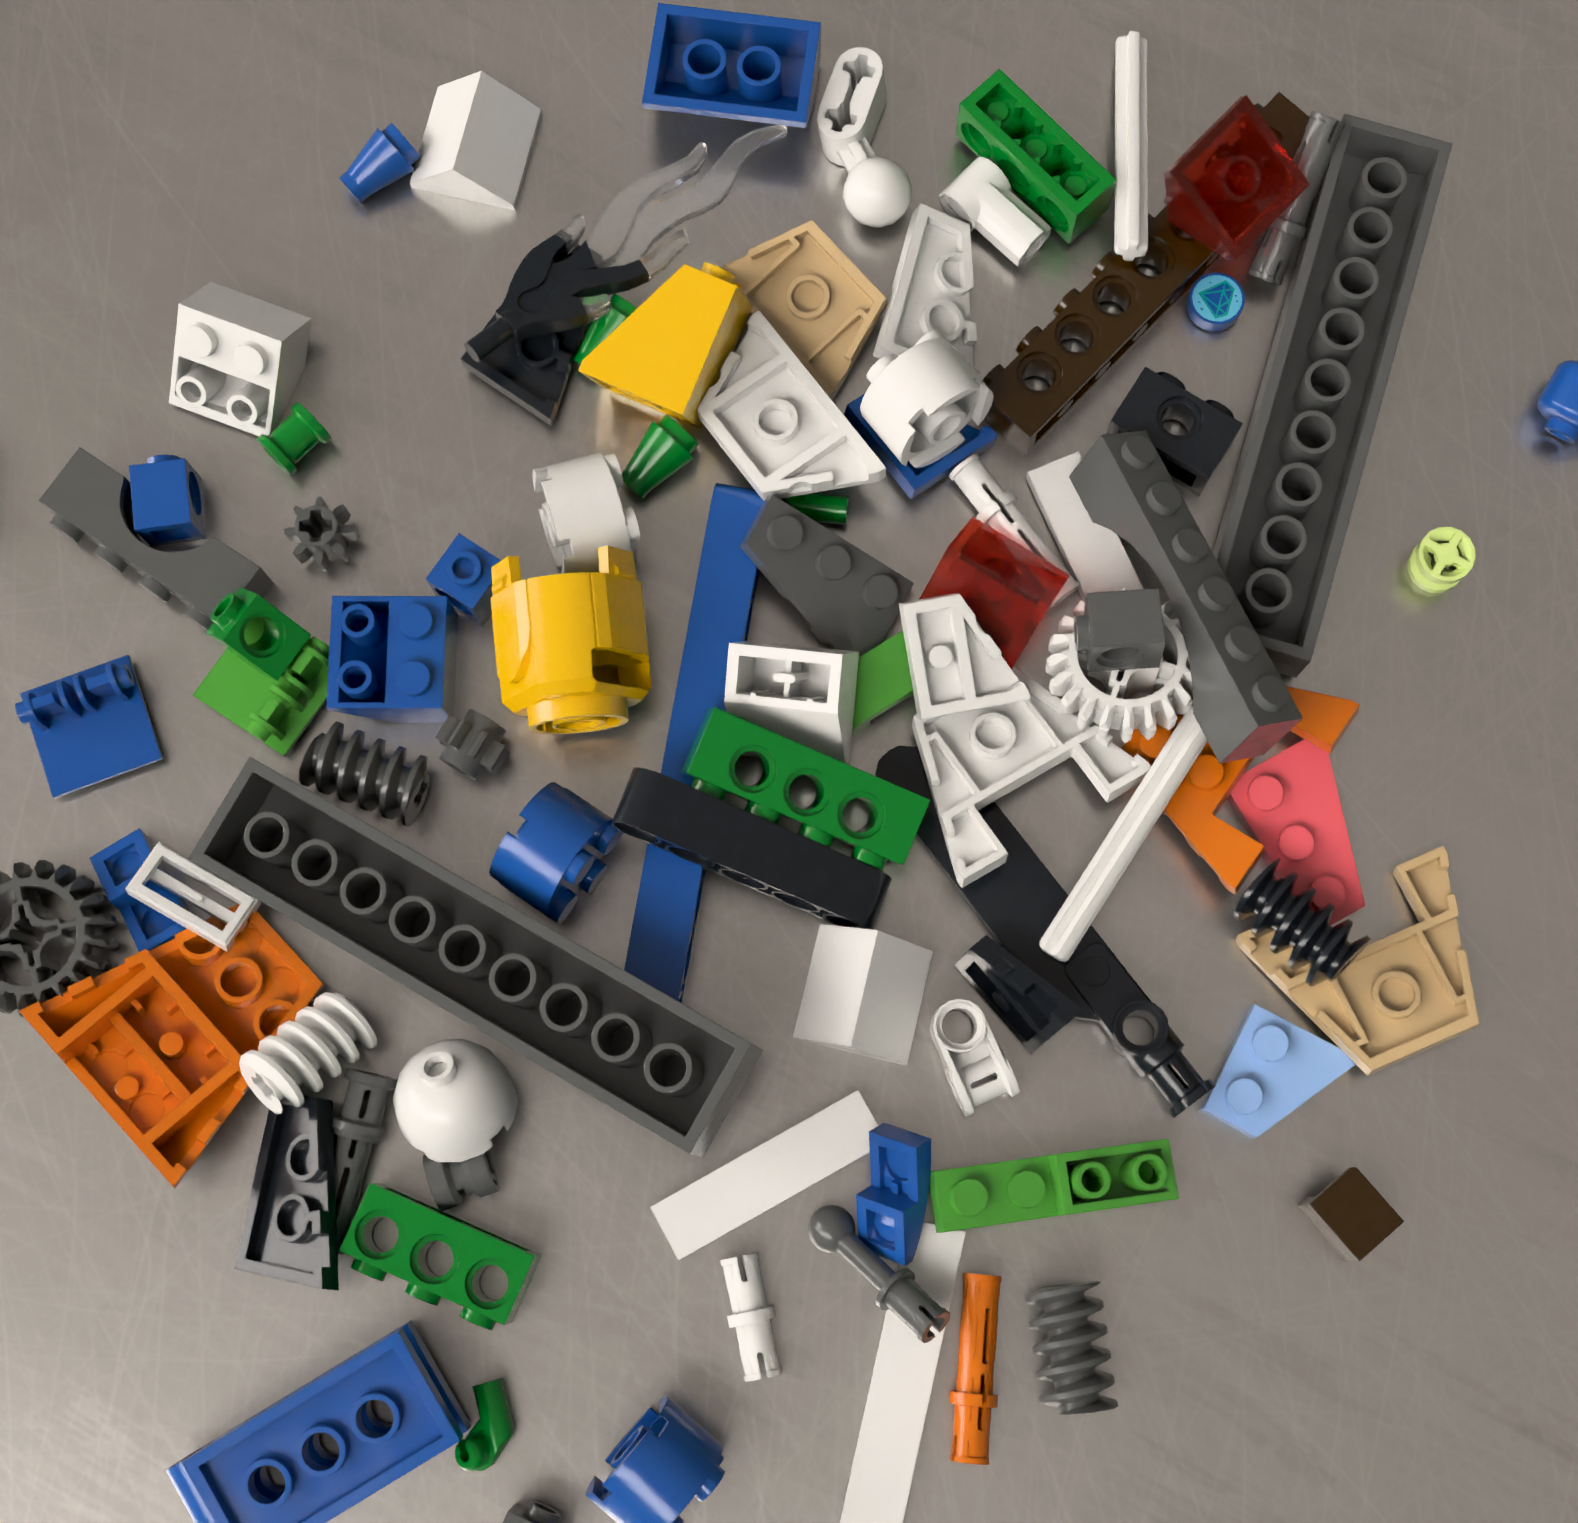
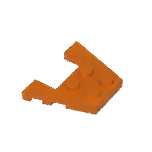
M1286 686L1303 717L1290 731L1331 754L1359 713L1360 704L1349 699ZM1176 714V724L1170 731L1156 724L1155 736L1150 738L1149 741L1138 729H1134L1131 740L1123 744L1121 749L1133 758L1138 754L1152 766L1183 715ZM1207 741L1162 814H1166L1185 836L1191 848L1200 858L1203 857L1219 876L1220 882L1226 889L1236 895L1264 854V845L1217 818L1215 815L1255 757L1220 764Z

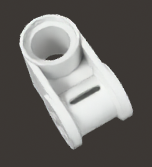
M955 999L946 1002L936 1009L930 1019L929 1031L931 1039L945 1067L946 1078L964 1116L968 1118L974 1115L975 1107L1006 1093L1011 1097L1019 1095L1020 1088L1003 1050L997 1044L985 1015L979 1006L970 1000ZM949 1011H962L972 1020V1035L965 1043H953L944 1035L942 1021ZM991 1074L994 1076L988 1082L974 1088L970 1087L973 1082Z

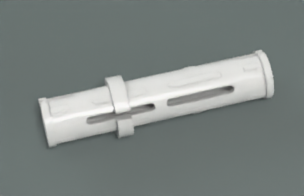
M978 454L968 457L952 470L949 478L958 485L979 512L976 516L979 523L983 527L990 526L1019 566L1023 568L1048 600L1050 607L1053 608L1071 596L1079 588L1080 584L1073 579L1044 539L1040 537L1015 505L1018 502L1015 494L1011 490L1006 492L981 462Z

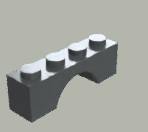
M79 447L39 499V502L55 515L49 522L51 526L75 543H78L85 536L97 544L98 548L94 551V554L118 572L123 573L127 566L143 575L138 584L161 601L167 603L172 596L176 597L188 606L183 614L206 631L214 623L211 621L213 610L229 593L235 594L241 587L263 598L274 584L261 567L216 537L196 548L180 552L160 551L145 545L140 535L134 530L130 482L123 475L81 447Z

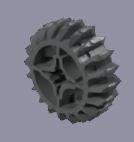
M47 860L37 861L33 870L26 863H14L12 878L0 871V930L5 919L12 911L10 925L0 932V958H20L24 971L31 973L33 982L32 985L17 984L8 976L0 962V1012L11 1014L16 1009L19 1012V1010L38 1001L43 1003L58 995L63 997V993L68 991V986L91 976L95 969L105 972L112 969V964L108 960L100 958L102 950H112L119 945L116 939L104 936L103 931L112 928L118 922L115 916L100 913L107 906L109 900L106 895L100 892L92 894L95 882L85 875L76 878V870L65 864H62L55 870L53 863ZM40 895H59L70 907L75 920L65 921L59 918L52 920L49 908L42 906ZM36 929L48 932L44 934L42 942L36 941L39 945L37 949L24 946L30 944L31 936L37 937L34 933ZM75 944L70 958L60 968V959L63 952L69 946Z

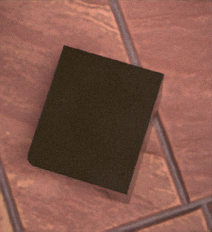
M1356 1167L1347 1168L1316 1197H1306L1298 1204L1299 1208L1345 1261L1360 1262L1404 1222Z

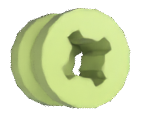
M1438 527L1429 531L1410 552L1407 561L1408 574L1412 582L1421 590L1429 593L1449 591L1473 568L1476 560L1475 547L1471 539L1461 530L1453 527ZM1431 556H1434V560H1435V562H1436L1435 565H1434V567H1433V563H1432Z

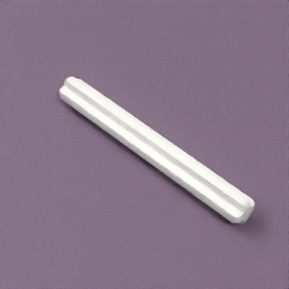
M1129 31L1128 35L1119 36L1115 42L1116 183L1114 251L1116 254L1122 255L1125 261H1133L1135 257L1145 256L1148 251L1147 40L1140 37L1138 31Z
M1193 705L1178 723L1041 938V949L1056 960L1062 962L1069 960L1207 743V739L1193 714Z

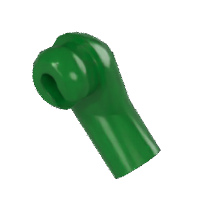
M817 492L781 499L816 522L847 524L849 496L825 495Z
M502 1378L472 1386L480 1418L467 1437L460 1440L455 1447L456 1462L465 1471H484L495 1464L513 1436L514 1426Z

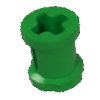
M298 402L291 407L292 414L270 435L261 434L256 439L265 452L290 476L297 471L296 463L319 442L326 444L332 439L317 419Z

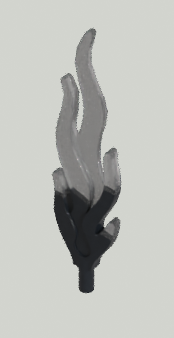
M784 125L769 126L753 130L734 140L713 167L698 182L670 197L657 200L663 194L679 187L699 173L707 158L706 143H698L687 157L629 183L606 205L583 244L573 255L561 261L577 246L585 231L584 216L581 214L574 216L564 228L533 248L525 256L513 276L506 298L495 311L497 320L464 344L468 354L473 360L479 362L510 338L519 343L535 335L573 329L588 324L610 312L612 306L609 295L636 288L651 281L663 272L676 256L688 246V231L681 229L674 232L654 251L647 254L653 244L674 227L689 219L705 214L720 205L732 190L737 176L749 156L759 148L786 137L787 127Z

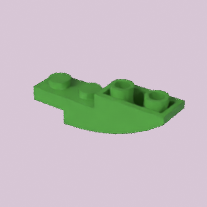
M1169 1139L930 1172L929 1187L936 1233L1179 1199Z

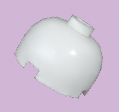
M444 1039L425 1046L410 1057L399 1073L393 1102L399 1127L413 1148L415 1147L423 1151L427 1158L436 1162H462L482 1155L493 1147L490 1139L499 1133L503 1125L506 1131H508L515 1118L518 1098L514 1082L507 1069L488 1048L464 1039Z

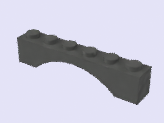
M1146 430L1101 435L1069 476L1092 522L1112 530L1130 543L1148 562L1165 588L1179 619L1188 651L1193 684V714L1218 762L1221 764L1264 755L1303 718Z

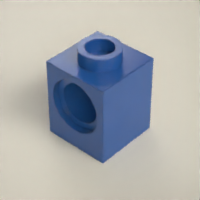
M156 455L148 458L145 464L129 466L134 530L151 547L206 539L200 475L185 458L175 455Z
M458 533L426 577V580L436 596H447L455 610L483 627L492 615L491 567L501 560Z

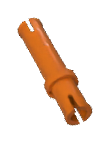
M963 1273V1301L956 1390H950L949 1403L955 1404L950 1461L989 1465L992 1408L998 1407V1395L993 1394V1377L1002 1276Z

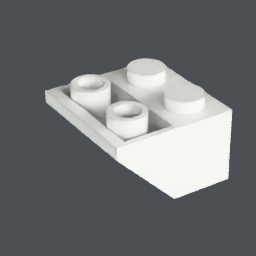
M214 282L208 283L178 305L169 403L257 436L261 434L270 435L279 426L305 369L312 318Z
M757 641L729 643L724 697L726 712L849 765L859 652ZM752 752L742 754L743 756L758 757Z

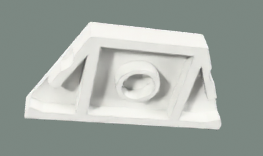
M759 310L752 314L747 322L748 331L736 352L731 351L720 369V379L714 386L709 388L697 412L700 421L761 499L765 501L771 495L782 499L880 482L887 477L884 464Z

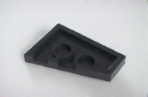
M558 231L556 235L563 239L567 246L568 254L561 260L563 261L573 255L580 245ZM592 254L596 269L604 268L603 260ZM595 299L583 302L588 318ZM496 313L487 323L484 329L497 320ZM586 324L565 331L535 335L519 343L510 338L479 362L473 360L466 351L461 357V362L464 368L553 426L574 363L573 358L577 354Z
M303 1095L305 1103L300 1107H295L283 1098L280 1100L283 1109L281 1114H275L270 1109L268 1111L234 1269L319 1289L339 1291L334 1131L332 1127L333 1101Z

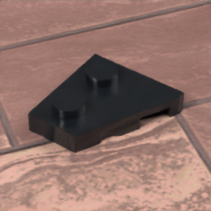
M985 935L974 944L955 964L956 968L1031 1054L1082 1012L1076 1003L988 935Z

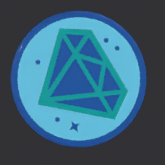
M1209 273L1200 277L1193 284L1187 298V312L1193 323L1201 329L1212 332L1223 331L1230 328L1238 320L1244 307L1245 295L1241 285L1233 277L1224 273Z

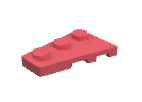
M1303 739L1244 772L1227 797V800L1248 835L1264 845L1262 858L1267 866L1280 858L1274 876L1279 879L1292 871L1298 873L1299 875L1292 892L1297 895L1310 887L1315 888L1317 891L1310 908L1315 911L1332 903L1335 908L1328 923L1330 925L1366 906L1329 753Z

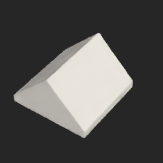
M483 71L438 86L418 152L421 158L416 161L415 170L411 176V188L515 210L541 121V108Z
M820 924L793 1038L907 1066L933 951L879 930Z

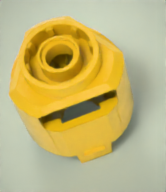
M608 545L598 548L599 572L563 573L522 580L519 556H507L491 567V590L493 593L491 597L497 676L500 679L502 703L513 713L527 716L530 731L541 734H575L621 726L629 721L628 707L641 702L651 690L642 583L637 581L633 552Z

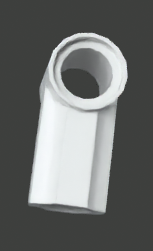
M985 157L976 158L939 195V202L947 215L970 224V231L976 229L1017 267L1027 263L1050 236L1052 228L1012 193L1011 185L1005 174L996 164Z

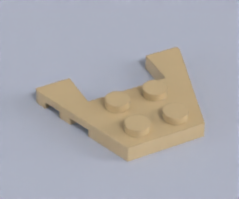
M811 220L749 249V254L720 268L735 275L734 281L743 286L741 292L752 305L749 314L752 315L758 310L763 314L833 401L885 310L887 300L877 287Z
M1444 846L1397 865L1392 872L1419 923L1367 945L1353 962L1332 982L1326 980L1313 987L1309 986L1306 983V977L1312 964L1309 963L1297 970H1292L1287 965L1293 947L1278 954L1273 953L1269 949L1275 931L1257 938L1251 933V928L1238 934L1235 940L1238 947L1367 1076L1467 1033L1479 1025L1466 950L1462 949L1457 917L1459 912L1456 896L1452 894L1448 874L1450 863Z

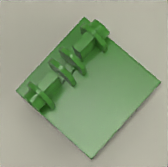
M261 617L253 618L246 625L244 638L247 645L255 643L262 636L264 624ZM314 636L312 638L309 637L278 681L259 673L226 648L193 696L286 757L327 700L329 646Z

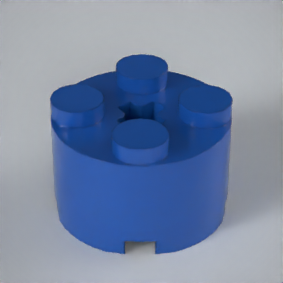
M551 782L543 787L519 814L525 821L514 836L507 831L494 855L489 873L501 886L557 924H561L574 908L578 900L577 894L581 889L590 894L600 884L609 865L601 860L604 855L609 854L613 850L623 832L611 825L613 818L568 788H563L556 782Z
M664 1396L660 1399L659 1414L650 1407L606 1458L605 1461L614 1468L606 1481L603 1483L597 1476H594L585 1495L616 1523H683L684 1520L679 1515L694 1496L700 1502L704 1501L715 1490L725 1475V1471L720 1467L724 1459L721 1455L723 1445L668 1396Z

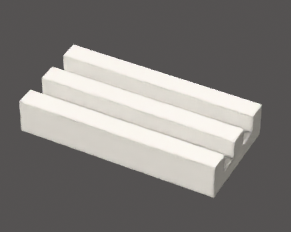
M161 841L156 844L125 888L128 895L227 952L234 945V939L239 932L242 933L247 926V919L251 913H255L261 905L260 900L188 859L187 856ZM163 860L240 906L234 913L164 873L157 867ZM148 880H151L227 925L222 931L147 888L145 884Z

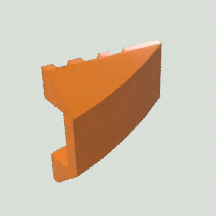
M236 904L228 908V910L235 913L240 905ZM258 911L251 913L247 919V926L242 933L239 932L234 939L235 943L229 952L189 929H185L175 934L174 939L150 951L144 949L124 959L125 963L93 979L89 976L68 986V991L63 993V997L58 995L43 1003L38 1001L19 1010L23 1017L174 1189L249 1089L240 1070L239 1061L241 1055L249 1050L258 1051L259 1042L269 1035L277 1036L278 1027L284 1022H295L297 1012L306 1006H310L324 987L319 978ZM213 916L204 920L222 931L227 925Z

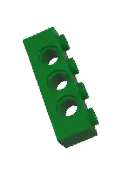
M716 707L707 709L681 771L682 774L694 779L691 787L722 801L726 793L748 801L745 811L774 824H777L780 816L801 824L798 831L799 835L829 848L834 838L854 847L851 854L852 858L880 870L884 869L886 861L904 865L930 802V799ZM745 752L756 754L763 764V774L760 780L751 786L742 784L735 775V763L739 756ZM800 775L808 776L816 787L814 801L803 809L796 807L789 797L790 784ZM854 798L861 799L867 805L869 811L867 823L857 831L850 830L843 820L844 807Z

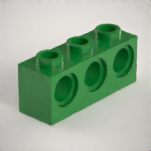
M998 69L959 104L956 136L978 157H985L996 164L1009 180L1011 189L1068 244L1073 242L1108 210L1116 179L1003 71Z
M380 1183L369 1184L339 1249L340 1252L354 1258L351 1268L379 1281H384L387 1273L409 1282L405 1290L407 1294L438 1306L443 1297L463 1306L459 1315L461 1318L488 1330H493L496 1322L503 1325L513 1322L542 1257L537 1252L447 1212H441L438 1208ZM383 1217L393 1220L398 1228V1240L395 1246L387 1252L379 1250L372 1240L373 1227ZM437 1241L446 1243L453 1253L452 1267L443 1276L433 1274L428 1269L425 1261L428 1248ZM490 1265L500 1267L508 1277L507 1292L498 1301L485 1297L479 1286L482 1272Z

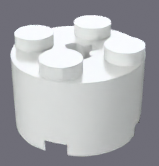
M932 330L922 336L915 346L897 358L894 355H886L870 368L867 373V379L871 382V385L862 399L860 411L863 418L904 466H907V462L910 461L914 468H920L943 458L966 440L959 431L971 419L979 426L991 408L993 392L948 339H945L938 330Z
M599 452L533 470L532 477L535 493L544 491L547 501L542 503V508L539 509L542 525L557 568L562 567L561 574L599 571L598 548L603 546L616 547L633 552V556L637 555L635 541L640 539L639 526L633 508L631 506L622 508L618 488L623 487V477L618 459L614 453L603 456Z

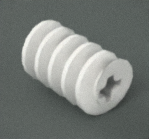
M324 992L315 998L313 1007L306 1006L297 1012L295 1022L287 1021L278 1027L277 1036L269 1035L259 1042L258 1051L249 1050L241 1055L239 1061L240 1070L247 1085L256 1097L272 1112L281 1114L283 1109L280 1100L283 1098L295 1107H300L305 1103L304 1096L299 1088L300 1084H304L313 1092H319L323 1089V1082L317 1072L319 1069L332 1078L341 1074V1067L335 1056L339 1054L349 1063H355L359 1060V1052L354 1043L355 1040L362 1046L371 1049L377 1045V1038L365 1015L355 1003L340 993Z

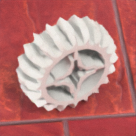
M1080 600L1079 604L1075 606L1074 616L1083 615L1085 602ZM1170 601L1161 605L1166 643L1159 668L1125 670L1121 681H1117L1119 670L1088 672L1087 676L1100 680L1105 686L1106 694L1094 687L1081 670V668L1088 670L1086 651H1076L1074 617L1064 615L1059 621L1058 632L1060 634H1054L1050 638L1048 651L1052 655L1046 659L1045 671L1047 675L1053 677L1049 684L1051 696H1063L1059 707L1062 715L1079 711L1076 722L1079 730L1088 727L1094 722L1099 725L1098 736L1101 740L1109 735L1110 729L1120 730L1121 740L1126 744L1132 738L1133 729H1138L1149 741L1150 738L1155 736L1156 724L1170 731L1176 724V714L1184 716L1193 705L1191 698L1193 697V684L1188 651L1179 619H1170L1173 609ZM1137 692L1151 694L1142 698L1126 699L1129 695Z

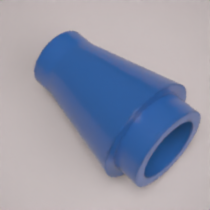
M390 123L382 132L377 127L351 166L339 179L362 203L370 195L413 172L415 169L412 165L421 156L400 131Z

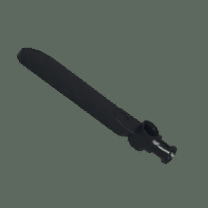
M897 746L881 757L877 764L876 777L930 799L917 831V836L1001 945L1076 1003L1082 1012L1075 1018L1100 1023L1109 1035L1115 1051L1128 1060L1141 1078L1148 1076L1171 1105L1168 1112L1173 1118L1215 1087L1211 1079L1203 1080L1181 1052L1184 1044L1168 1025V1019L1164 1011L1151 1002L1092 925H1090L1073 954L1066 962L1056 960L1041 949L1040 940L1068 895L995 802L983 807L978 812L1008 852L1006 863L961 888L956 880L918 747ZM1131 1016L1146 1018L1154 1028L1153 1041L1147 1045L1131 1043L1123 1033L1125 1019Z

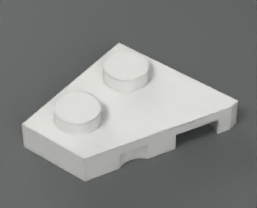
M952 593L899 603L918 718L923 720L1030 699L1028 688L1016 677L1001 656L1002 652L990 635L983 631L976 621L975 614L960 594Z

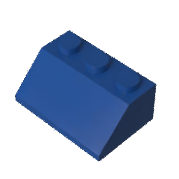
M658 3L642 98V108L806 128L814 106L821 59V22Z

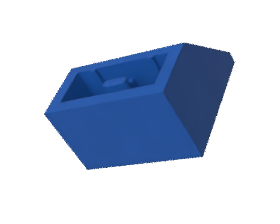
M332 596L326 708L329 711L393 723L444 724L449 714L454 716L458 614L448 597Z

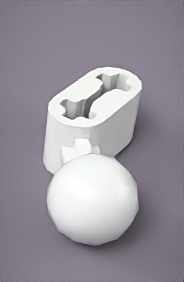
M855 47L841 54L835 63L818 109L817 125L825 157L836 165L845 166L849 173L843 189V199L847 210L861 224L880 228L894 224L905 214L911 201L912 185L907 172L895 160L876 156L870 146L886 104L887 92L881 58L875 51L864 47Z

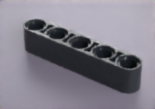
M633 768L611 823L614 828L631 837L837 926L874 930L892 880L889 875L870 865L666 775L645 768Z

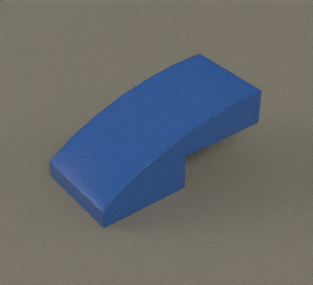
M140 828L89 858L109 902L121 912L139 952L144 949L150 951L174 939L175 934L187 929L128 895L125 889L154 849L146 834ZM161 862L157 868L170 875L163 862ZM151 880L147 881L145 884L147 888L190 912L184 899Z
M882 1123L869 1131L871 1186L856 1194L858 1238L878 1256L906 1266L914 1259L925 1218L931 1172V1138Z

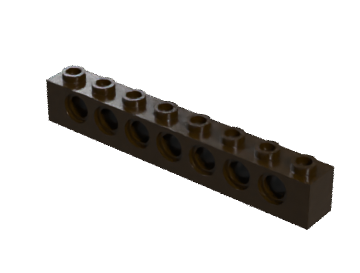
M1280 92L1265 107L1259 103L1255 104L1239 122L1236 128L1239 133L1228 144L1224 140L1218 141L1203 158L1200 164L1203 169L1192 180L1185 176L1174 185L1164 200L1166 206L1155 218L1148 213V251L1145 256L1135 257L1133 261H1125L1122 255H1117L1114 251L1108 252L1091 272L1090 277L1093 280L1081 292L1073 288L1062 298L1053 311L1056 317L1044 330L1039 326L1030 330L1016 348V352L1019 355L1006 368L998 364L984 377L983 381L993 392V402L984 420L1026 456L1169 311L1193 284L1277 201L1310 117ZM1248 155H1261L1269 163L1260 164L1254 162ZM1211 191H1224L1228 193L1233 200H1219L1211 193ZM1174 228H1189L1197 237H1181L1175 232ZM1151 264L1161 274L1157 276L1145 275L1139 271L1137 265ZM1114 301L1124 309V312L1119 314L1108 313L1100 307L1099 303ZM1068 338L1079 339L1086 345L1087 350L1082 352L1069 351L1063 346L1061 341ZM1029 376H1040L1048 381L1050 387L1046 390L1036 391L1029 388L1023 380Z

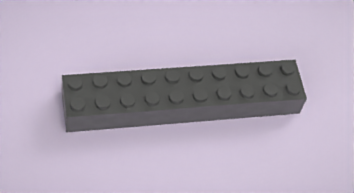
M1344 114L1341 119L1342 122L1346 123L1336 143L1330 158L1331 160L1312 203L1306 224L1308 230L1300 245L1213 550L1218 564L1233 588L1278 673L1295 678L1312 659L1453 144L1348 114Z
M252 757L248 758L188 858L689 1154L704 1157L763 1052V1049Z

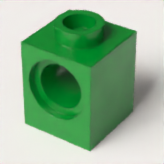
M241 587L235 594L229 593L217 604L211 615V621L214 623L206 632L207 635L259 673L276 681L279 680L311 636L309 632L260 595ZM261 617L264 624L263 634L258 641L247 645L244 638L245 627L253 618Z

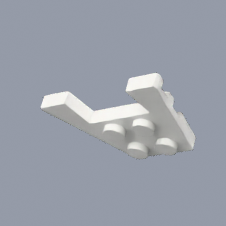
M1009 662L1007 664L1016 677L1028 688L1030 699L923 720L918 718L916 714L912 719L915 740L956 880L961 888L1006 863L1008 852L978 810L1070 757L1074 758L1107 803L1139 785L1151 767L1149 762L1138 754L1133 758L1112 743L1113 736L1110 734L1101 740L1098 736L1099 726H1088L1079 730V727L1076 725V716L1072 713L1062 715V711L1059 708L1061 699L1051 696L1047 689Z

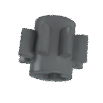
M320 496L317 497L313 506H309L304 510L298 506L293 508L297 515L295 527L284 529V534L291 542L300 543L294 549L293 555L301 564L307 562L313 556L319 568L324 572L327 571L329 562H334L340 558L346 562L351 560L346 552L349 541L360 539V535L355 527L344 525L349 520L351 514L343 504L336 507L332 512ZM324 527L331 529L330 531L323 532ZM321 536V541H314L313 538Z
M469 709L464 719L461 720L449 714L435 737L440 740V744L446 747L439 759L454 770L475 781L484 769L497 775L510 754L506 750L507 747L500 743L506 730L488 717L472 709Z

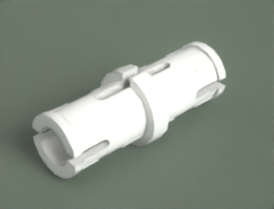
M758 1252L741 1255L745 1281L741 1280L737 1257L720 1260L733 1313L727 1315L729 1328H736L744 1370V1382L762 1379L757 1358L759 1352H761L767 1378L783 1373L782 1367L779 1364L770 1319L776 1318L773 1305L767 1306L758 1262Z

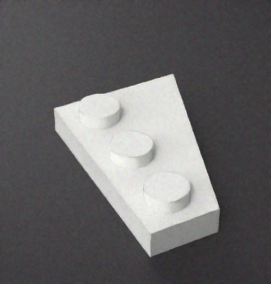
M922 203L912 212L873 353L874 357L881 359L886 355H894L897 358L915 346L917 341L926 333L938 330L945 339H948L974 369L973 345L977 342L976 322L971 321L969 291L974 287L970 224ZM975 370L976 373L980 376L979 370Z

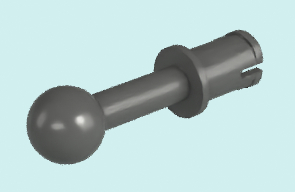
M826 1205L813 1213L808 1224V1234L811 1242L823 1252H839L879 1290L876 1305L881 1310L890 1309L923 1343H928L935 1338V1334L929 1330L931 1326L939 1333L944 1329L950 1319V1312L942 1308L914 1281L915 1274L909 1268H904L895 1272L855 1235L854 1219L846 1209L838 1205Z

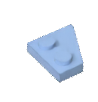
M1254 1004L1250 1006L1213 1082L1215 1087L1208 1092L1200 1111L1251 1138H1257L1352 1068L1355 1063L1339 1047Z

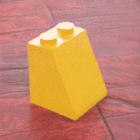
M706 262L703 263L701 270L684 264L582 360L578 371L602 388L701 429L703 423L699 419L697 409L709 388L714 386L720 379V369L729 353L734 351L752 305L741 292L743 286L734 281L735 275Z

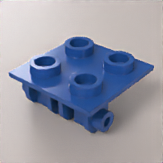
M129 655L20 693L22 701L15 704L16 713L23 725L30 724L54 799L163 759Z

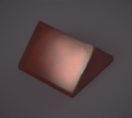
M1247 95L1241 96L1164 173L1169 222L1228 261H1235L1310 185Z
M972 516L948 546L919 600L952 593L960 594L975 614L978 624L993 639L1002 652L1001 656L1012 670L1064 587L1070 574Z

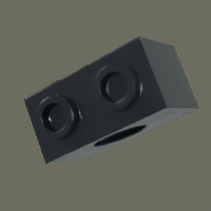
M1145 367L1111 419L1106 434L1146 430L1173 481L1200 496L1232 445L1243 423L1236 420L1231 410L1225 405L1214 400L1204 401L1188 392L1184 384L1175 376L1166 372L1156 373ZM1169 419L1178 420L1185 425L1188 433L1181 436L1173 435L1164 428L1162 422Z

